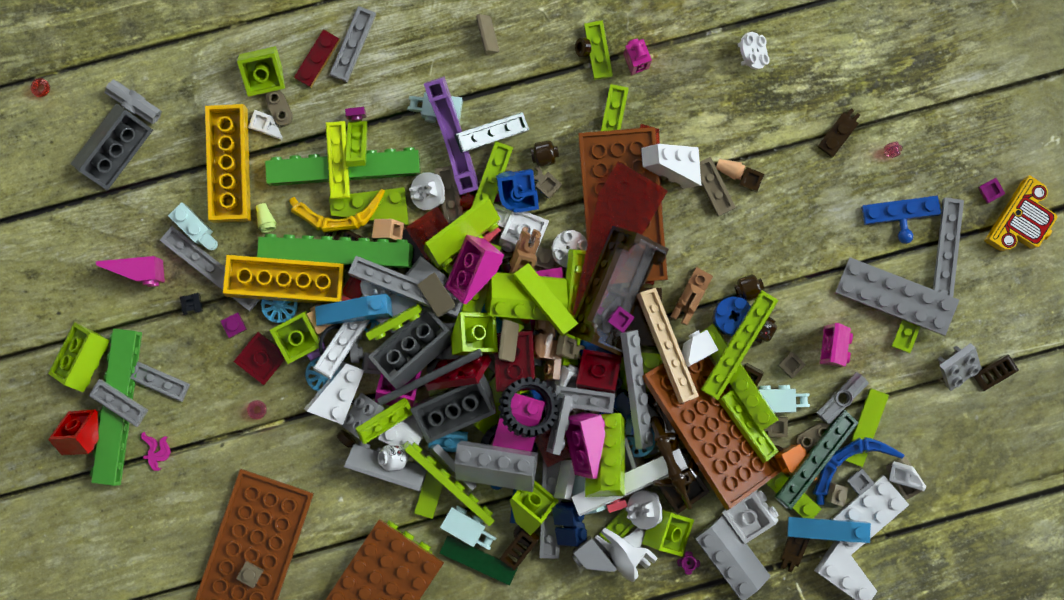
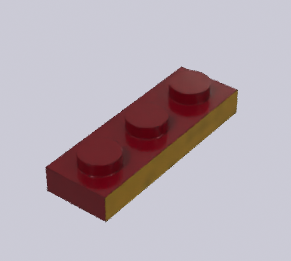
M323 29L294 78L312 88L339 44L340 39Z

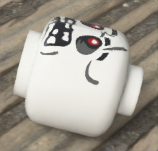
M386 445L378 453L379 465L386 471L401 470L408 462V453L401 445Z

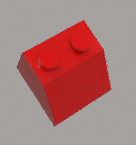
M96 409L68 411L48 439L61 455L89 454L94 449L95 444L99 440L98 412Z

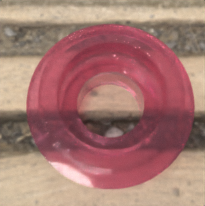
M897 141L891 142L884 147V155L895 158L901 154L903 147Z
M255 400L248 405L247 412L251 418L261 419L266 415L267 407L264 402ZM256 406H259L261 409L258 414L254 411Z

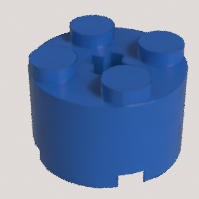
M728 297L719 302L715 307L712 316L713 324L722 334L733 336L751 305L741 297ZM731 312L737 315L735 321L729 319Z

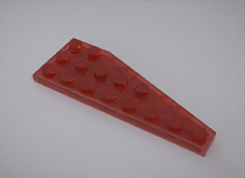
M619 161L598 194L573 309L574 316L612 226L642 235L668 190ZM636 245L629 252L622 250L608 286L612 287ZM606 289V291H605V293H604V295H603V298H602V300H601L600 305L602 304V302H603V300L605 299L607 293L609 292L608 289Z

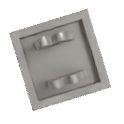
M971 343L962 350L957 345L953 347L955 355L948 360L943 359L941 356L938 358L945 385L950 391L960 387L967 379L975 376L982 369L976 348Z
M360 393L341 426L359 438L355 428L381 413L384 407L367 395Z

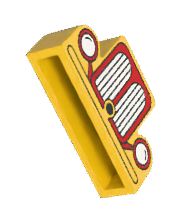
M1030 175L1023 178L984 242L999 251L1014 248L1018 241L1030 249L1039 247L1043 240L1048 239L1051 235V227L1058 218L1055 213L1038 203L1047 197V187Z

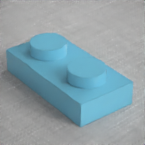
M455 431L430 442L428 448L431 445L439 444L445 452H456L457 444L460 441L468 442V432Z

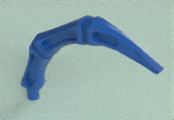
M872 438L856 439L836 451L820 472L812 492L813 495H816V504L824 505V495L828 494L830 482L837 471V467L847 458L855 454L872 451L885 453L901 459L905 455L889 445Z

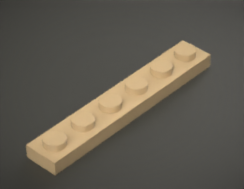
M656 288L638 293L637 298L679 404L699 397Z

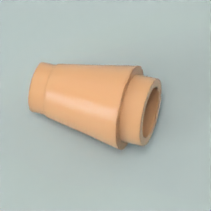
M719 159L716 168L734 180H741L746 166L742 165V162Z

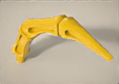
M380 189L364 210L356 213L355 216L351 215L344 219L324 218L309 209L303 202L299 203L295 197L289 199L293 207L291 213L299 216L316 230H322L324 233L359 229L368 223L377 209L385 190Z

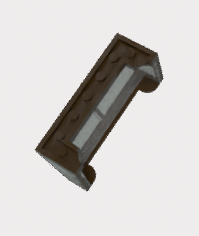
M612 226L574 316L578 324L567 334L623 357L621 332L609 324L607 319L617 305L631 315L633 314L638 302L637 294L642 292L653 264L660 265L665 260L669 249L637 232Z

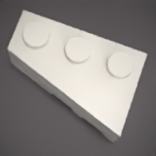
M655 144L641 148L644 168L659 176L667 177L670 182H676L684 189L701 185L698 147Z
M342 362L332 378L327 380L304 410L343 425L364 370Z
M834 541L814 571L854 600H872L877 590L842 542Z

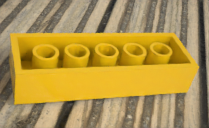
M244 104L205 106L208 220L212 223L251 221L248 108Z
M226 255L223 294L226 297L317 304L340 302L343 295L345 266L340 263Z

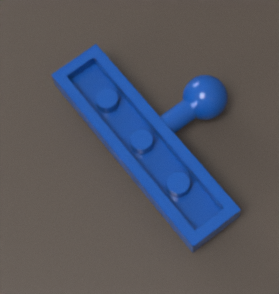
M938 196L868 204L861 207L864 225L899 221L901 231L898 233V240L903 244H908L913 240V233L908 229L907 220L941 215Z

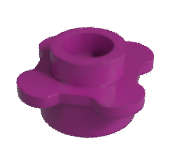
M687 551L682 559L677 560V565L684 569L685 574L690 575L696 567L700 566V561L693 557L692 552Z

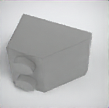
M591 536L573 549L574 555L572 557L579 567L584 566L590 570L610 572L617 570Z

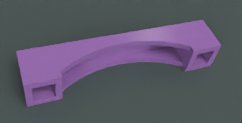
M445 76L424 83V87L446 144L459 194L477 190L479 182L469 151L461 153L454 136L462 132Z

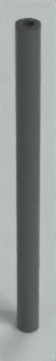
M477 349L378 398L379 405L382 406L483 356L482 351Z

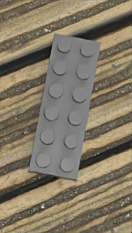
M851 257L847 262L835 292L838 295L943 336L947 333L959 303V299Z

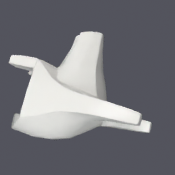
M603 528L601 533L611 544L598 535L594 537V541L612 558L618 571L628 581L634 582L639 575L636 569L638 564L647 569L651 565L650 562L655 563L657 557L650 550L641 547L645 532L640 528H636L632 533L623 538Z

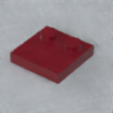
M258 331L233 362L262 385H265L285 358L279 347Z
M583 349L576 387L615 394L622 356Z

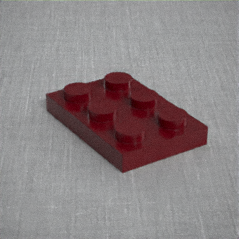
M533 331L518 332L514 362L499 360L501 333H497L498 352L494 353L496 392H503L511 383L521 378H535ZM526 388L519 391H530L532 389Z
M485 354L426 383L425 386L429 391L478 384L489 366L491 358L489 354ZM461 357L452 360L443 359L437 363L433 371Z

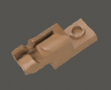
M528 227L522 228L519 240L510 259L511 269L509 273L514 274L528 263L534 269L537 261L535 253L541 237V233L538 230L533 229L530 234L527 232Z
M696 267L670 317L676 320L681 311L685 312L681 324L687 326L713 276Z
M535 320L534 330L539 332V334L533 335L534 359L546 361L543 370L544 380H560L562 357L556 355L558 340H553L555 338V328L550 321Z

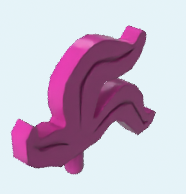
M143 432L141 439L150 446L148 455H144L143 459H148L151 468L154 471H159L162 468L158 467L157 461L167 460L171 453L170 447L166 442L168 437L164 436L161 438V450L154 453L158 446L157 440Z

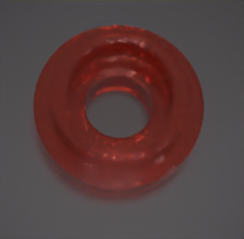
M43 78L35 79L31 84V92L37 97H45L50 92V84ZM43 85L44 89L39 91V86Z
M467 192L466 195L461 196L459 206H462L463 211L471 209L474 195H470V192Z

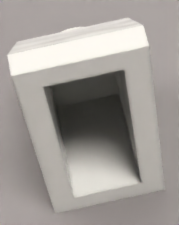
M698 330L690 334V339L683 343L682 355L687 367L717 352L718 348L708 330L702 333Z

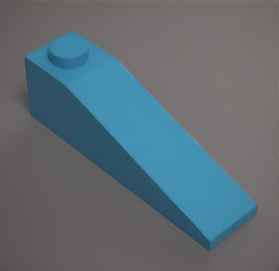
M380 294L315 306L316 326L393 317L392 299L387 294Z
M788 517L787 536L870 543L871 523L866 521Z

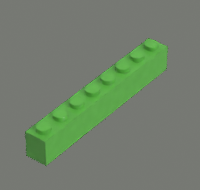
M414 147L403 148L404 151L385 149L381 153H377V150H367L366 166L348 167L349 181L418 176L421 174L420 153ZM310 154L308 158H301L299 155L289 156V159L271 157L270 160L265 161L266 183L269 186L329 182L328 154L324 157H320L319 154Z
M265 234V237H258L257 257L340 263L351 266L355 256H358L383 267H412L413 245L408 243V240L397 239L396 243L389 242V239H377V242H370L369 238H359L358 241H351L350 237H340V240H332L333 237L321 236V239H314V236L302 235L301 239L295 238V235L287 234L283 238H278L276 234Z
M113 328V332L110 335L111 348L107 355L108 369L105 372L104 381L133 400L135 381L130 379V377L134 374L135 366L139 360L142 332ZM102 405V409L99 412V440L93 452L95 460L94 467H92L90 473L91 483L112 486L121 485L130 422Z

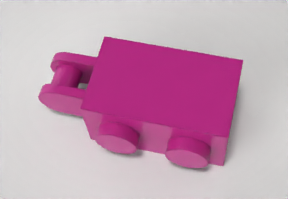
M644 39L629 41L628 45L625 46L623 55L631 75L649 69L652 59Z

